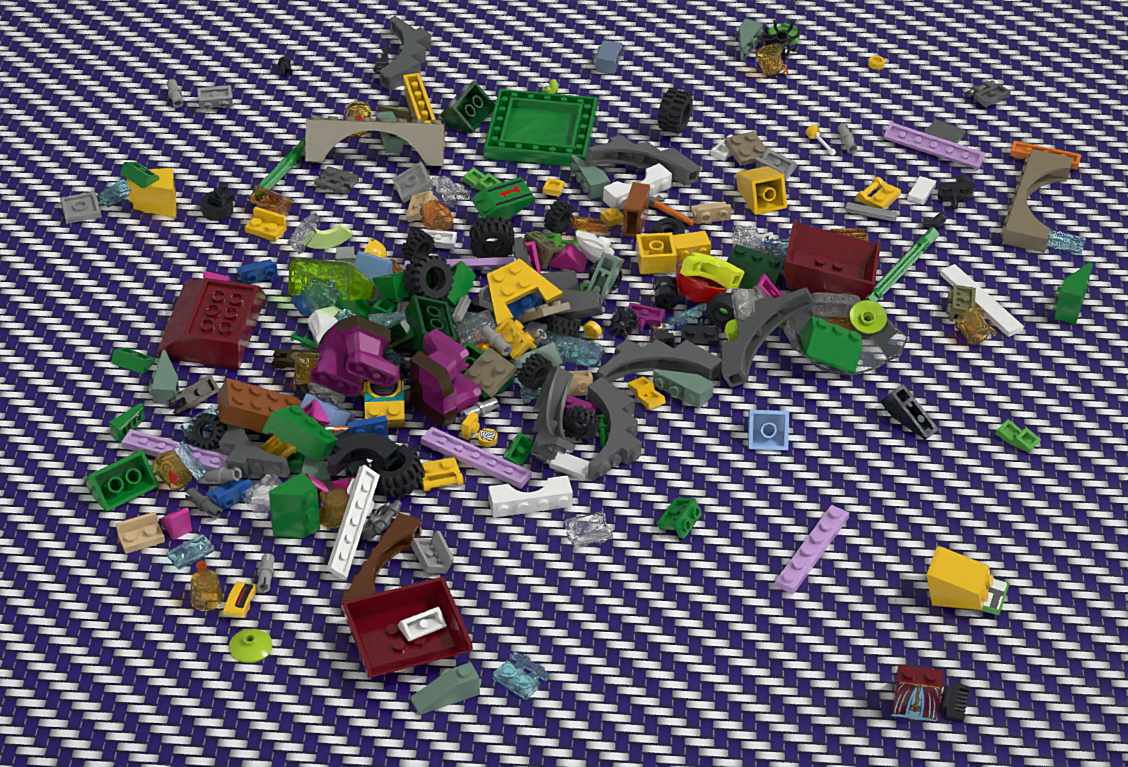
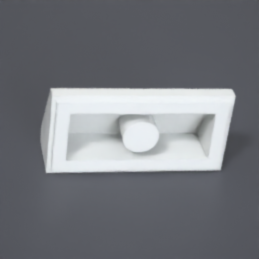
M439 607L402 620L397 624L408 642L447 627Z

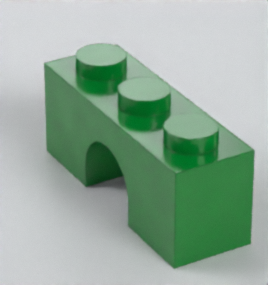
M347 284L340 291L337 308L343 310L344 314L349 316L358 315L384 327L395 322L398 304L380 298L373 306H370L364 299L365 290L351 284Z

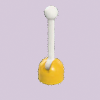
M815 124L809 126L805 132L810 139H818L829 151L830 155H835L836 151L831 149L820 137V129Z

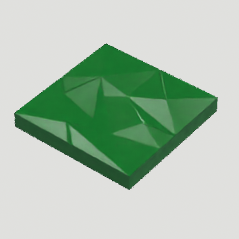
M499 89L484 145V159L568 167L571 163L572 155L585 161L595 124L598 98Z

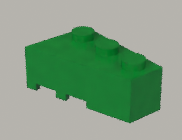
M295 405L271 412L262 430L267 435L271 432L280 437L279 441L283 444L286 441L297 447L296 451L316 462L329 458L338 441V438L330 430L323 428L316 419L309 417L300 407Z

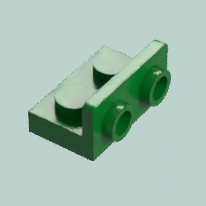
M675 498L658 520L657 525L659 529L676 530L679 538L684 539L702 515L696 499Z

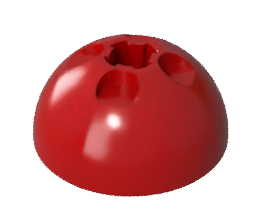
M682 264L678 265L676 270L677 287L681 294L691 302L708 304L713 296L727 291L726 287L703 276H684L680 273Z

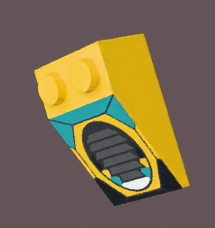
M400 371L399 381L392 387H382L364 379L365 419L386 415L388 428L405 427L403 371Z

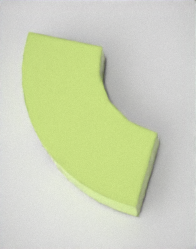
M341 224L324 231L314 229L303 243L305 246L315 249L331 248L347 241L353 235V232Z

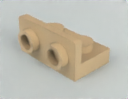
M431 190L412 195L406 214L408 222L419 221L425 218L428 225L433 224L439 203Z
M725 201L691 206V213L696 224L725 221L731 219V205L726 204Z
M591 370L568 371L574 374L568 395H587L588 385L593 383Z
M156 512L116 523L118 539L125 554L165 542L163 532L158 524Z

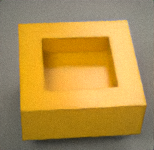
M548 178L543 187V194L560 197L565 187V181Z
M616 207L600 212V218L609 227L623 222L624 215Z
M471 412L462 422V438L469 440L473 434L478 432L480 427L478 414Z

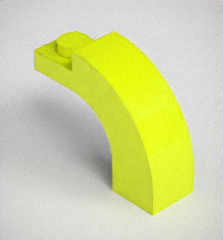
M691 252L690 256H686L680 273L684 276H703L718 282L727 289L738 288L745 273L726 261Z

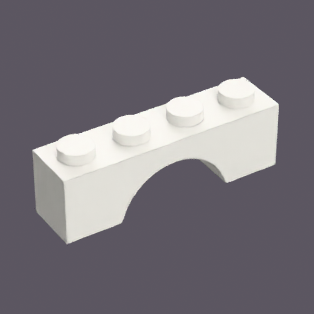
M659 163L647 168L645 179L639 183L649 184L650 196H653L671 188L672 173ZM617 181L603 187V201L611 208L623 209L632 184Z
M568 475L548 478L543 488L529 493L517 491L509 484L489 486V504L493 518L572 507L573 492Z

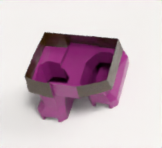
M358 315L337 321L324 333L315 349L320 354L318 363L311 370V381L348 397L356 396L363 390L364 379L382 387H392L399 381L400 368L381 357L383 349L391 341L390 329Z
M433 329L423 337V347L429 355L418 351L410 358V402L414 408L442 428L455 423L456 415L465 408L474 406L476 402H482L479 401V396L483 394V391L479 385L459 373L469 367L468 363L465 364V358L469 356L467 349L438 329Z

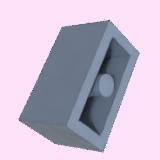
M603 40L602 45L598 46L597 55L594 56L593 64L596 65V72L615 75L622 57V43Z

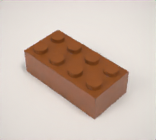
M229 378L225 380L217 393L220 422L263 433L262 430L271 412L291 405L300 407L299 398Z

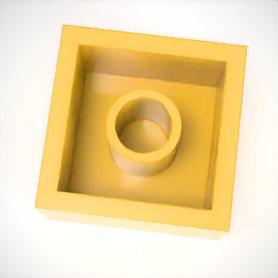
M672 233L636 234L635 251L640 274L676 272L677 253Z

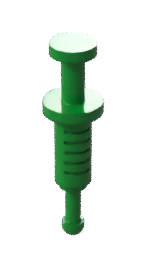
M293 332L290 340L301 342V347L307 346L311 349H316V342L310 340L309 336L302 338L297 336L296 332Z
M599 415L600 425L597 432L599 433L600 444L604 448L608 440L607 432L609 431V426L605 424L607 420L606 415Z

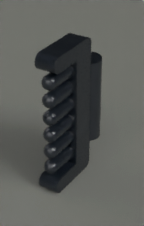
M953 682L951 687L946 686L943 688L939 709L942 712H946V719L964 722V712H966L965 708L968 703L970 686Z

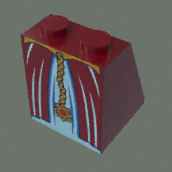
M898 665L893 684L891 716L936 721L942 691L943 670Z

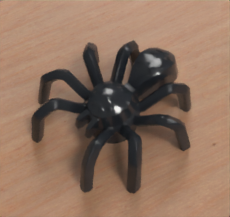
M773 20L776 34H770L767 25L764 26L766 34H761L759 37L763 48L770 49L771 55H776L780 47H782V54L784 56H789L790 51H798L800 44H796L795 49H792L789 45L791 40L799 37L801 32L799 28L797 35H788L792 30L793 21L790 23L787 31H779L777 21ZM777 44L776 50L774 52L772 47ZM785 46L788 47L787 53H785Z

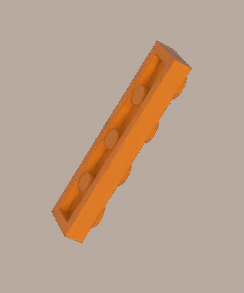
M1019 141L1013 142L1010 156L1026 159V156L1031 154L1032 149L1072 157L1071 169L1078 170L1081 154Z

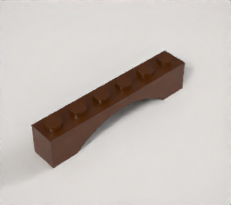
M398 513L396 518L391 520L388 530L381 535L377 547H373L369 559L363 562L361 571L358 575L354 576L352 585L344 591L342 601L376 593L375 581L382 567L395 555L412 548L411 542L413 538L421 536V519Z

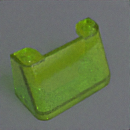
M302 257L293 258L290 261L288 294L300 295L302 291L310 292L314 284H317L321 292L324 293L329 287V280H335L334 289L342 292V300L375 298L374 283L350 262Z

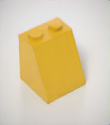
M769 166L736 172L737 189L753 214L756 215L787 208L783 173Z
M173 168L148 169L160 178L146 188H141L127 179V188H131L129 202H133L135 210L172 218L177 217Z
M940 546L936 547L926 575L933 606L982 610L984 602L988 601L989 587L993 586L994 580L988 565Z

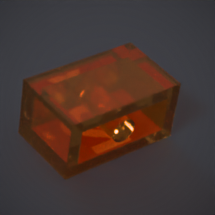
M255 185L249 202L288 217L294 200L267 188Z

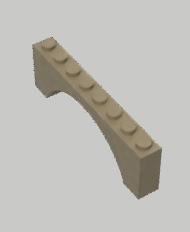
M311 116L310 119H306L305 161H325L332 148L342 139L352 134L363 131H383L394 134L411 144L420 154L425 165H444L445 123H441V120H431V123H424L423 119H414V122H407V119H396V122H391L390 118H379V121H372V118L362 117V120H355V117H345V120H338L337 116H328V119H321V116Z
M1032 149L1030 155L1026 156L1025 165H1023L1022 173L1015 189V195H1013L1008 215H1006L1005 223L1002 227L1001 236H1004L1003 244L1045 253L1051 228L1045 226L1032 214L1028 207L1027 199L1034 191L1045 185L1067 181L1071 170L1072 157Z

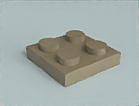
M754 131L727 137L724 140V144L740 166L756 162V157L762 158L767 151V148Z
M561 300L550 303L551 307H549V304L537 306V311L535 307L524 310L525 314L518 316L520 323L562 312L571 309L569 302L561 304Z
M488 347L463 375L479 385L481 390L492 398L517 371V368Z

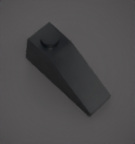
M904 384L880 401L891 417L924 440L939 430Z

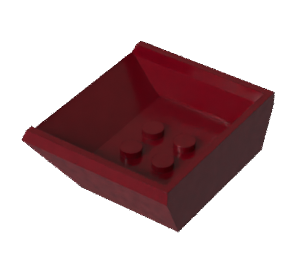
M794 219L783 266L787 287L796 290L807 287L811 294L855 305L863 301L874 289L881 241H878L877 244L799 224Z
M210 278L185 281L157 354L161 357L162 350H165L169 359L239 370L266 298L264 291L257 285Z
M444 576L341 602L342 610L368 678L473 651L472 641ZM439 607L447 627L408 642L397 624L402 620Z

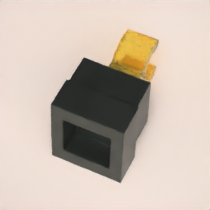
M663 323L662 328H656V325H653V342L657 339L674 348L675 336L673 333L668 332L666 325Z

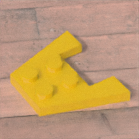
M521 259L487 274L497 327L508 317L514 320L512 313L507 307L508 304L537 290L547 304L563 296L561 290Z

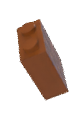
M632 183L624 206L623 236L636 237V234H642L649 213V184Z

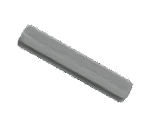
M847 202L845 212L892 222H895L897 219V212L851 202Z
M468 295L461 297L452 315V319L456 324L458 321L462 322L469 308L471 300L468 299Z

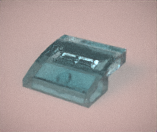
M308 277L303 279L304 293L311 312L338 306L340 289L336 282Z

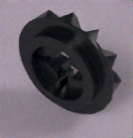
M628 307L619 308L617 312H613V316L610 318V328L618 336L631 334L638 323L636 312ZM622 316L627 319L624 321V326L619 323L622 321Z

